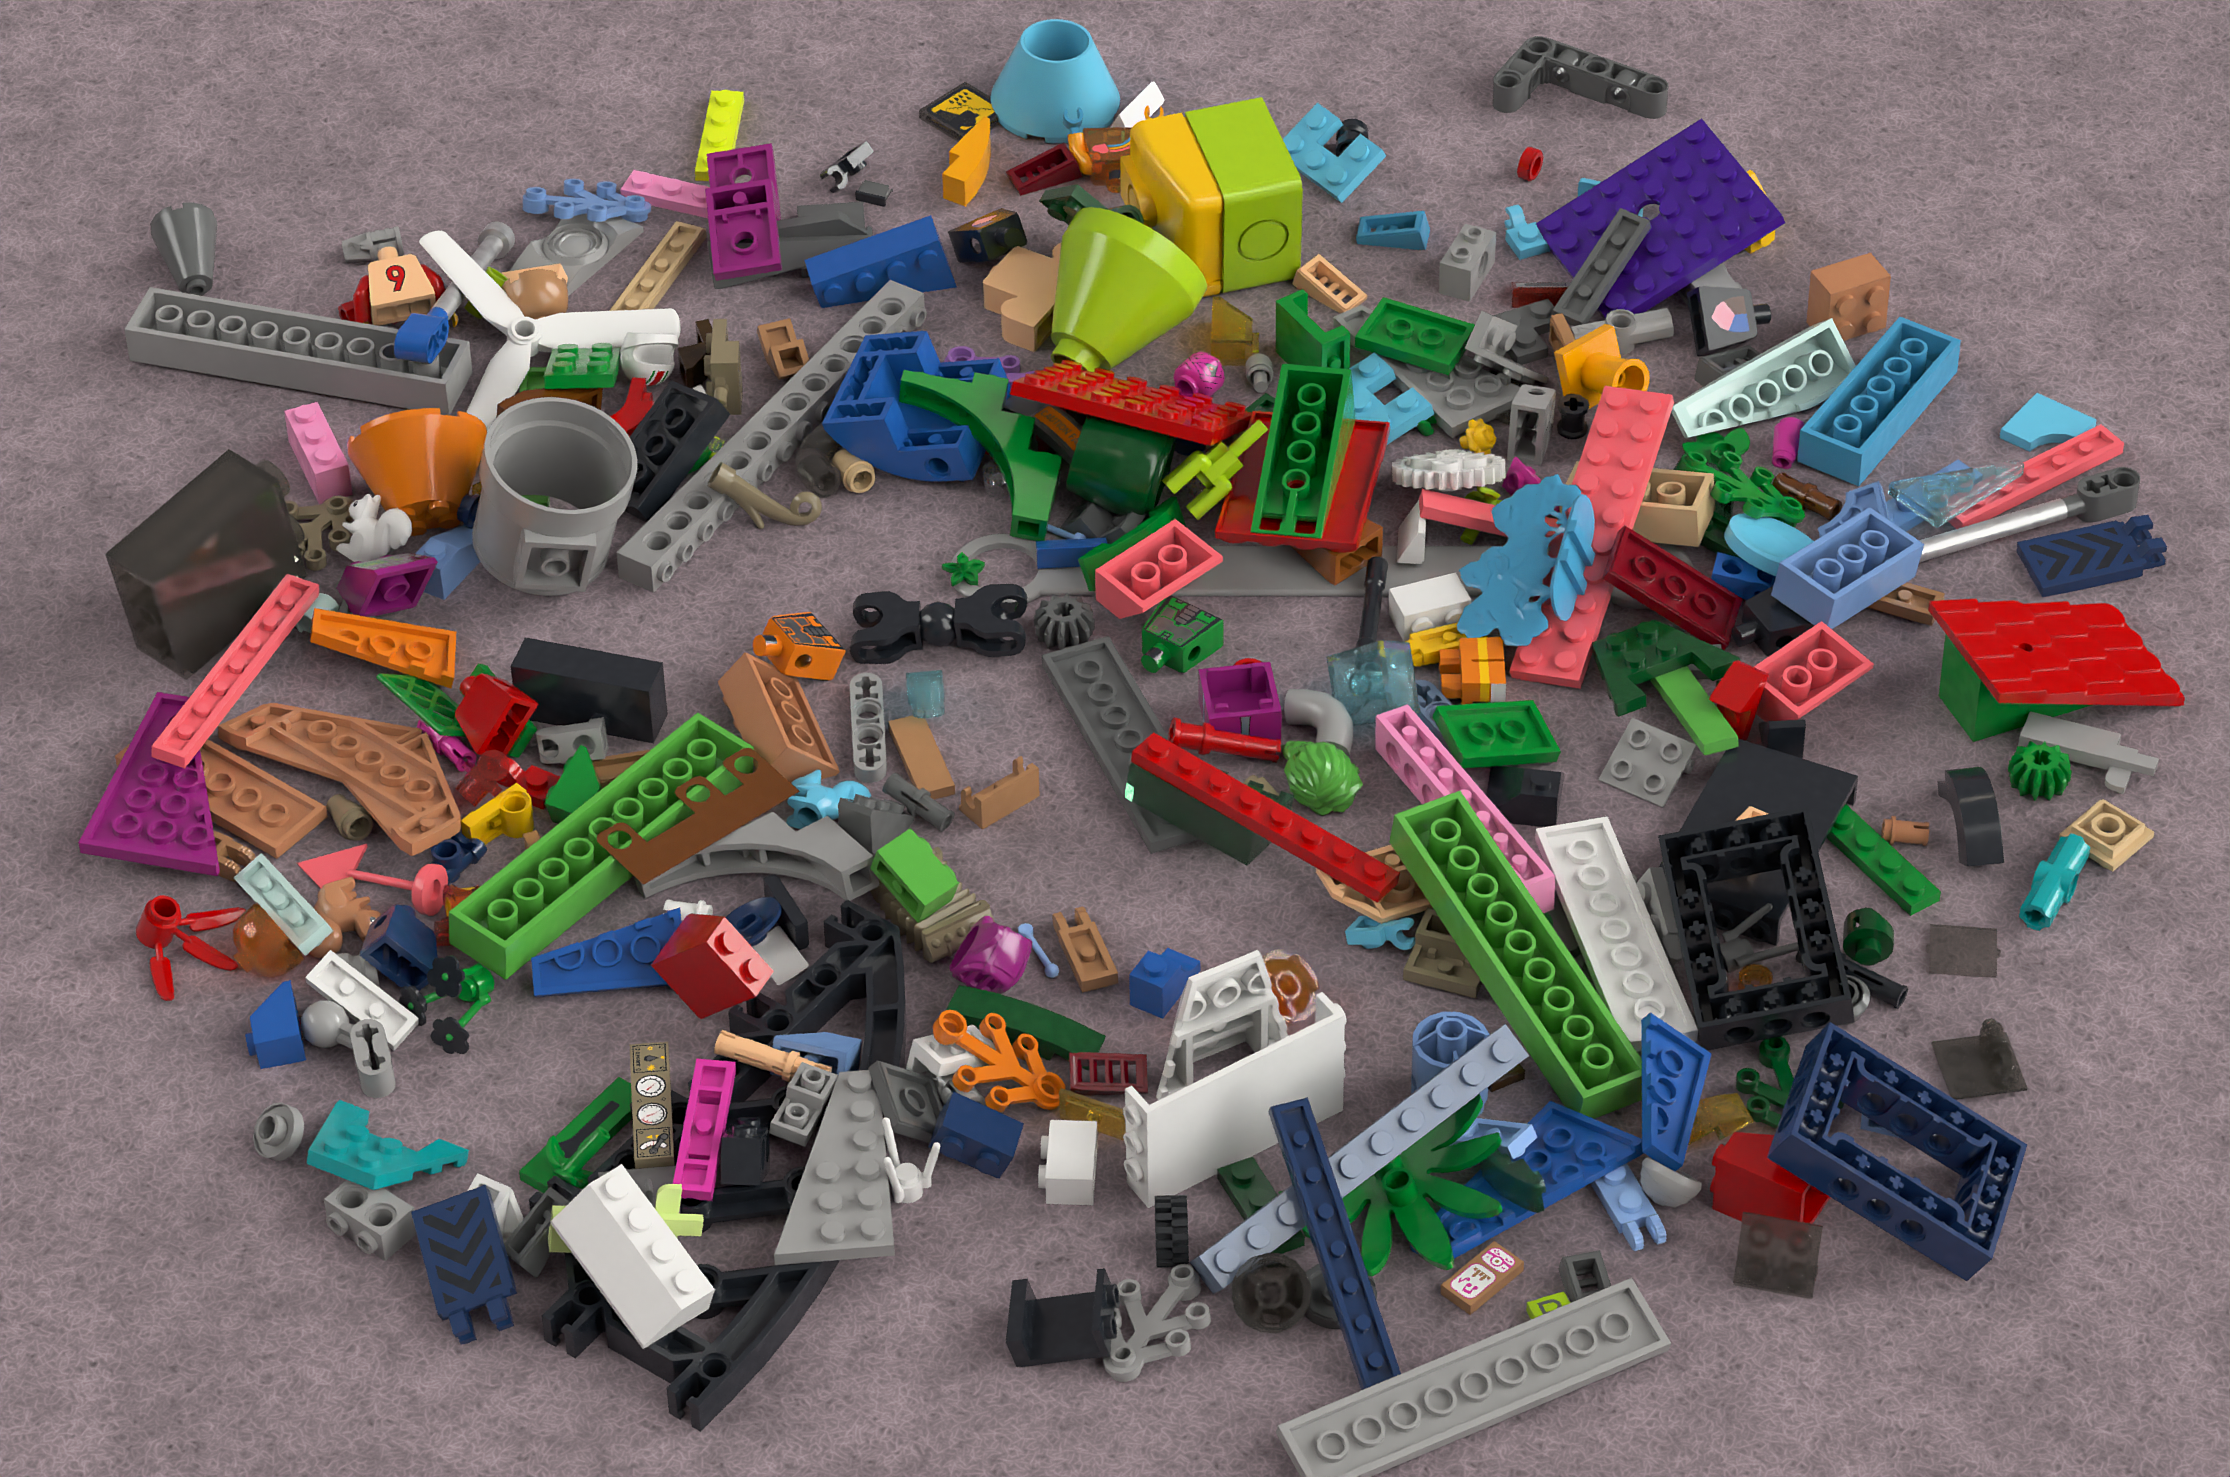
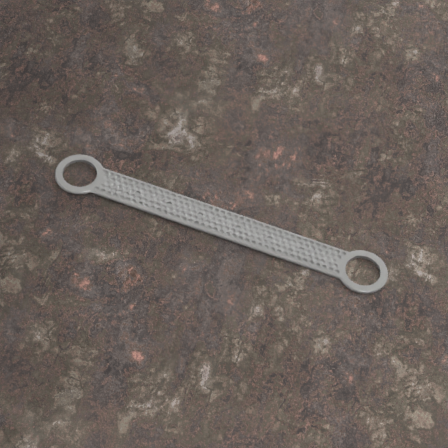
M1005 533L986 535L964 545L954 555L951 563H957V556L961 552L970 561L985 551L999 548L1015 549L1024 552L1037 563L1036 541L1012 537L1010 534ZM1654 543L1693 567L1687 554L1677 545ZM1210 546L1223 556V562L1173 593L1172 596L1364 597L1366 567L1334 586L1291 546ZM1382 546V558L1388 562L1386 585L1382 597H1389L1390 588L1455 572L1470 597H1479L1482 594L1481 590L1466 587L1459 569L1470 562L1480 560L1481 554L1492 546H1425V557L1422 564L1397 563V546ZM1548 547L1547 554H1549L1551 547ZM1081 567L1038 569L1034 580L1022 587L1028 596L1027 603L1040 596H1065L1067 593L1069 596H1096V591L1088 590ZM964 579L954 586L956 591L964 598L973 595L980 589L977 585L966 583ZM1613 588L1610 602L1627 608L1650 609L1618 588ZM1006 599L1003 602L1012 603L1015 600Z

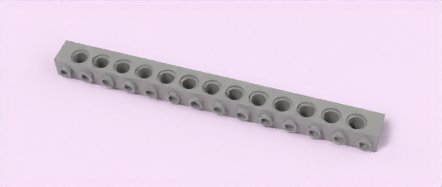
M889 280L616 552L619 578L653 593L664 582H668L675 570L683 562L689 561L694 551L704 541H709L714 531L724 521L730 520L734 511L739 507L726 494H720L707 486L718 464L723 462L735 469L737 475L756 488L764 481H768L783 461H788L793 451L802 442L808 441L812 432L823 422L865 335L912 332L916 327L922 326L927 314L924 293Z

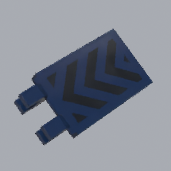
M2149 515L2131 517L2126 523L2115 520L2017 542L2016 552L2041 596L2047 597L2142 577L2143 570L2165 565L2166 559L2162 553L2167 551V546L2162 537L2152 539L2148 530L2153 529V522Z
M483 1185L412 1211L411 1214L438 1316L442 1321L449 1319L453 1335L458 1337L460 1344L463 1345L477 1340L469 1311L487 1305L492 1323H496L499 1331L513 1327L514 1322L506 1297L517 1294V1289L491 1193L487 1186Z

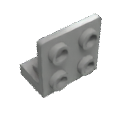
M1481 311L1465 346V349L1476 353L1473 360L1530 385H1534L1535 380L1546 384L1549 377L1504 357L1506 351H1509L1515 342L1517 325Z

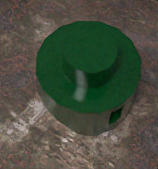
M1865 907L1849 913L1844 921L1843 950L1845 954L1864 966H1872L1889 958L1894 949V929L1891 924L1872 908Z

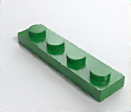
M1845 804L1827 839L1910 916L1940 901L1941 891Z

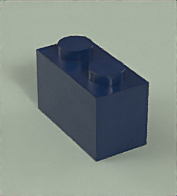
M953 1091L938 1115L928 1148L932 1149L933 1144L938 1142L941 1146L939 1152L946 1157L953 1158L984 1174L1000 1179L1014 1158L1024 1123Z

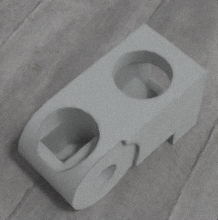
M604 717L590 719L586 723L550 726L536 732L541 763L562 762L564 764L569 757L574 756L580 745L587 747L592 760L605 759L609 749Z

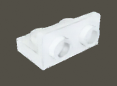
M974 1025L967 1026V1033L996 1050L994 1043L984 1037L979 1029ZM934 1035L913 1039L906 1070L916 1073L929 1070L937 1077L956 1073L963 1065L974 1068L989 1064L957 1044L943 1045L934 1038Z

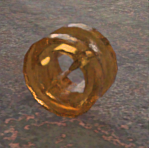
M1758 964L1743 967L1739 972L1738 990L1745 989V985H1750L1751 981L1754 980L1759 981V985L1752 984L1753 987L1772 984V972L1767 967Z

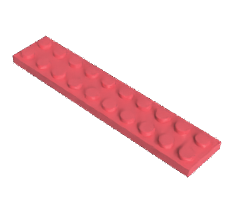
M1604 386L1572 485H1576L1581 490V494L1587 495L1590 499L1595 518V530L1591 545L1595 558L1592 566H1585L1583 574L1587 581L1585 594L1577 595L1574 610L1567 621L1559 620L1554 614L1550 598L1542 604L1541 611L1548 620V628L1539 636L1532 638L1528 646H1517L1510 667L1511 678L1581 689L1593 653L1592 642L1597 640L1614 588L1613 585L1603 580L1602 577L1617 532L1624 525L1633 530L1674 405L1671 394ZM1571 507L1565 511L1567 519L1569 517ZM1564 533L1559 534L1553 539L1548 554L1551 558H1557ZM1554 567L1550 569V572L1543 579L1542 584L1548 587L1551 584ZM1534 596L1532 602L1538 601L1540 596Z

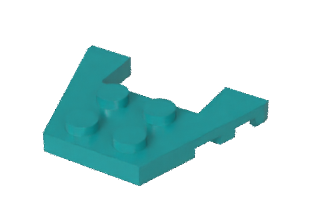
M339 1100L310 1146L306 1164L376 1190L412 1180L414 1172L423 1171L430 1175L442 1172L444 1164L454 1162L453 1165L456 1168L464 1166L467 1163L469 1150L442 1139H437L419 1151L404 1147L400 1140L381 1138L369 1133V1129L365 1126L368 1124L370 1111Z

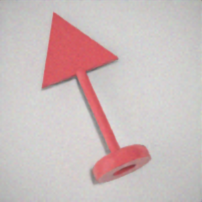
M367 844L297 863L320 889L325 884L353 877L356 880L411 890L413 906L422 915L434 916L444 905L447 896L448 875L446 869L439 864H426L420 868L414 881L356 870L368 847Z

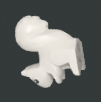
M366 494L363 499L354 501L349 507V513L354 521L352 523L344 522L342 525L353 535L349 544H339L336 550L354 562L379 559L385 556L391 548L398 549L400 546H404L411 536L412 522L409 516L398 508L389 509L381 515L379 520L376 519L381 501L380 495L372 498L370 494Z

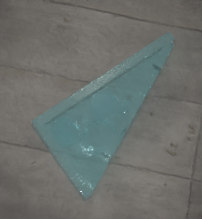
M2014 460L1893 481L1889 483L1888 494L1938 528L2022 476L2024 473V463Z

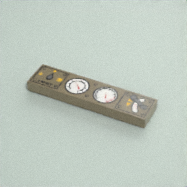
M668 1042L629 1044L635 1169L675 1166Z

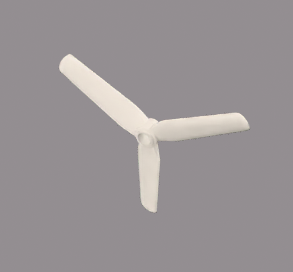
M442 230L429 232L419 240L422 247L484 319L507 336V342L490 360L466 412L480 419L485 424L487 432L496 419L497 404L515 395L530 369V357L535 356L539 351L552 352V349H558V346L562 344H576L578 348H592L593 344L610 343L612 348L622 347L627 332L678 335V338L680 336L679 316L672 308L558 313L536 320L524 317L520 308L508 297L506 292L446 232Z

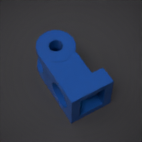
M1717 552L1711 576L1713 581L1746 600L1774 586L1776 576L1754 567L1742 558Z

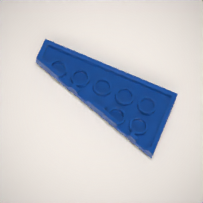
M1549 1101L1527 1123L1532 1124L1537 1138L1525 1148L1523 1155L1514 1160L1493 1157L1464 1185L1499 1201L1503 1209L1499 1215L1485 1219H1472L1455 1215L1443 1208L1436 1213L1449 1237L1454 1259L1644 1154L1642 1152V1139ZM1411 1246V1251L1417 1253Z

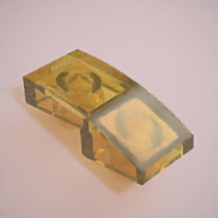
M1738 1093L1712 1096L1699 1101L1688 1145L1715 1131L1719 1140H1722L1754 1122Z

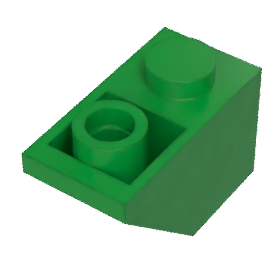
M580 745L574 756L568 758L564 765L563 774L557 784L552 786L546 795L545 806L554 823L559 824L602 789L594 764L585 746Z

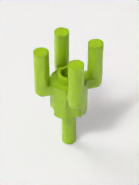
M1257 420L1229 447L1220 440L1206 454L1199 450L1194 451L1162 480L1163 483L1174 494L1194 476L1203 483L1206 488L1185 506L1199 520L1231 491L1232 484L1229 479L1244 466L1238 457L1258 440L1268 428L1260 420Z

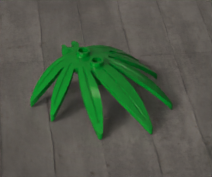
M1480 1094L1342 1198L1350 1224L1360 1215L1364 1207L1370 1204L1361 1246V1256L1368 1276L1378 1274L1389 1258L1392 1247V1224L1390 1218L1392 1214H1395L1398 1224L1409 1244L1425 1261L1443 1270L1453 1268L1454 1256L1449 1237L1438 1215L1425 1200L1426 1197L1430 1198L1441 1208L1466 1218L1485 1219L1497 1216L1502 1212V1206L1496 1199L1462 1184L1429 1175L1430 1173H1449L1470 1168L1485 1160L1500 1147L1502 1140L1499 1132L1451 1145L1469 1129L1483 1106ZM1307 1226L1302 1228L1303 1233L1307 1238H1310Z

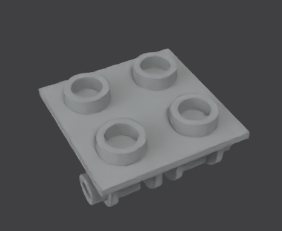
M1632 718L1598 780L1663 808L1682 773L1690 774L1693 770L1695 761L1690 758L1697 745Z

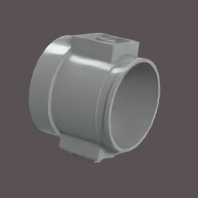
M557 397L535 398L517 403L503 411L493 421L486 435L480 462L479 475L482 490L472 532L475 553L491 575L511 588L534 595L557 596L576 591H586V587L601 574L607 563L617 520L625 511L631 497L637 473V455L626 431L613 418L593 406L576 400ZM521 495L554 497L577 507L578 510L546 507L534 503Z

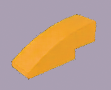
M984 116L949 151V167L942 173L944 199L966 207L983 184L991 158L990 118Z

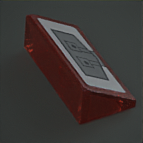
M1511 282L1512 308H1519L1549 299L1555 307L1571 282Z

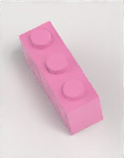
M318 402L284 411L289 443L318 503L322 504L333 496L347 497L353 495L349 465Z

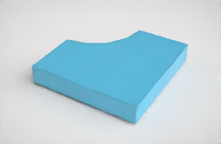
M2036 393L2001 428L2000 439L2030 452L2040 445L2064 443L2096 427L2097 419Z

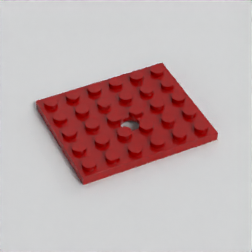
M1062 360L1061 364L1053 363L1051 367H1044L1043 370H1035L1032 374H1025L1024 377L1012 382L1010 395L1209 446L1247 429L1252 412L1245 411L1246 406L1243 404L1227 401L1224 406L1212 403L1213 397L1199 393H1193L1192 397L1179 394V388L1168 385H1160L1159 389L1146 386L1147 380L1130 376L1127 377V380L1114 378V372L1095 368L1094 372L1081 369V363L1070 360Z

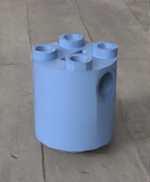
M1441 1012L1430 1015L1421 1021L1413 1032L1411 1094L1487 1037L1489 1033L1484 1024L1473 1016L1460 1012ZM1488 1087L1481 1093H1479L1483 1101V1106L1478 1116L1482 1114L1484 1110V1104L1488 1099Z

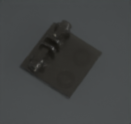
M1993 1018L1986 1019L1982 1023L1979 1036L1931 1042L1948 1092L1953 1099L1958 1100L2027 1091V1085L2007 1032H2003L2004 1029L2000 1022Z
M1743 1211L1733 1285L1812 1299L1819 1269L1818 1258L1823 1226Z

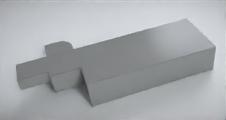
M2034 712L2029 713L2018 746L2024 747L2028 745L2029 741L2036 745H2042L2046 741L2049 747L2059 745L2061 753L2069 754L2070 761L2108 770L2105 777V786L2110 790L2117 791L2119 794L2125 793L2133 771L2154 776L2159 758L2139 754L2137 749L2121 746L2120 733Z

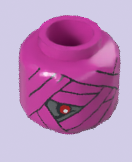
M1204 352L1193 353L1174 372V384L1176 388L1180 389L1179 394L1192 397L1193 393L1212 396L1223 386L1225 380L1224 370L1220 361L1216 357Z

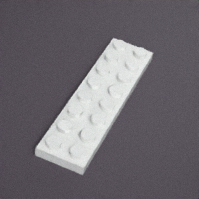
M1608 817L1537 828L1535 831V841L1544 863L1555 875L1556 892L1597 992L1635 1050L1642 1051L1641 1020L1650 1012L1692 1041H1697V1026Z

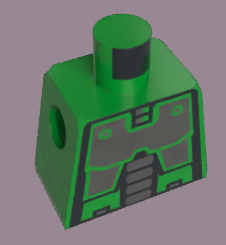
M1172 595L1168 596L1160 602L1143 626L1142 665L1151 673L1158 672L1164 665L1180 673L1187 672L1224 645L1223 620Z

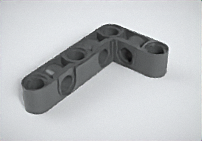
M1534 36L1527 39L1493 78L1492 104L1497 111L1503 113H1512L1520 109L1531 98V93L1540 84L1552 83L1569 89L1570 92L1603 104L1608 103L1628 110V113L1631 112L1649 119L1661 118L1667 112L1669 86L1665 79L1543 36Z

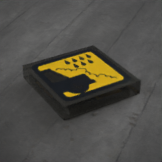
M967 82L962 83L919 110V119L957 142L984 116L990 118V130L1000 124L999 116L992 107L991 97Z

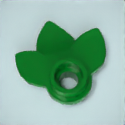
M1737 428L1725 437L1717 432L1698 435L1696 442L1683 443L1682 448L1685 454L1689 451H1696L1702 454L1707 459V464L1711 468L1726 472L1718 465L1725 451L1733 452L1741 458V455L1749 449L1750 440L1743 428Z

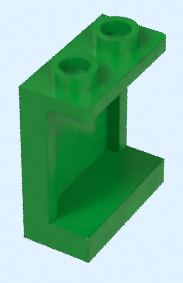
M1303 289L1276 300L1275 352L1287 364L1341 369L1350 368V332L1343 325L1324 332L1308 316V293Z

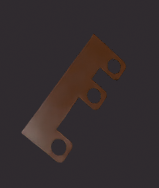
M743 748L726 758L723 765L744 785L724 795L705 777H694L677 787L675 794L695 814L648 842L628 824L622 822L616 823L597 835L596 839L606 851L645 885L800 791L755 750ZM742 756L752 757L757 761L758 768L753 773H741L734 766L735 760ZM692 785H703L709 789L710 797L704 802H694L687 797V789ZM615 831H624L631 836L632 843L627 848L617 849L608 843V836Z

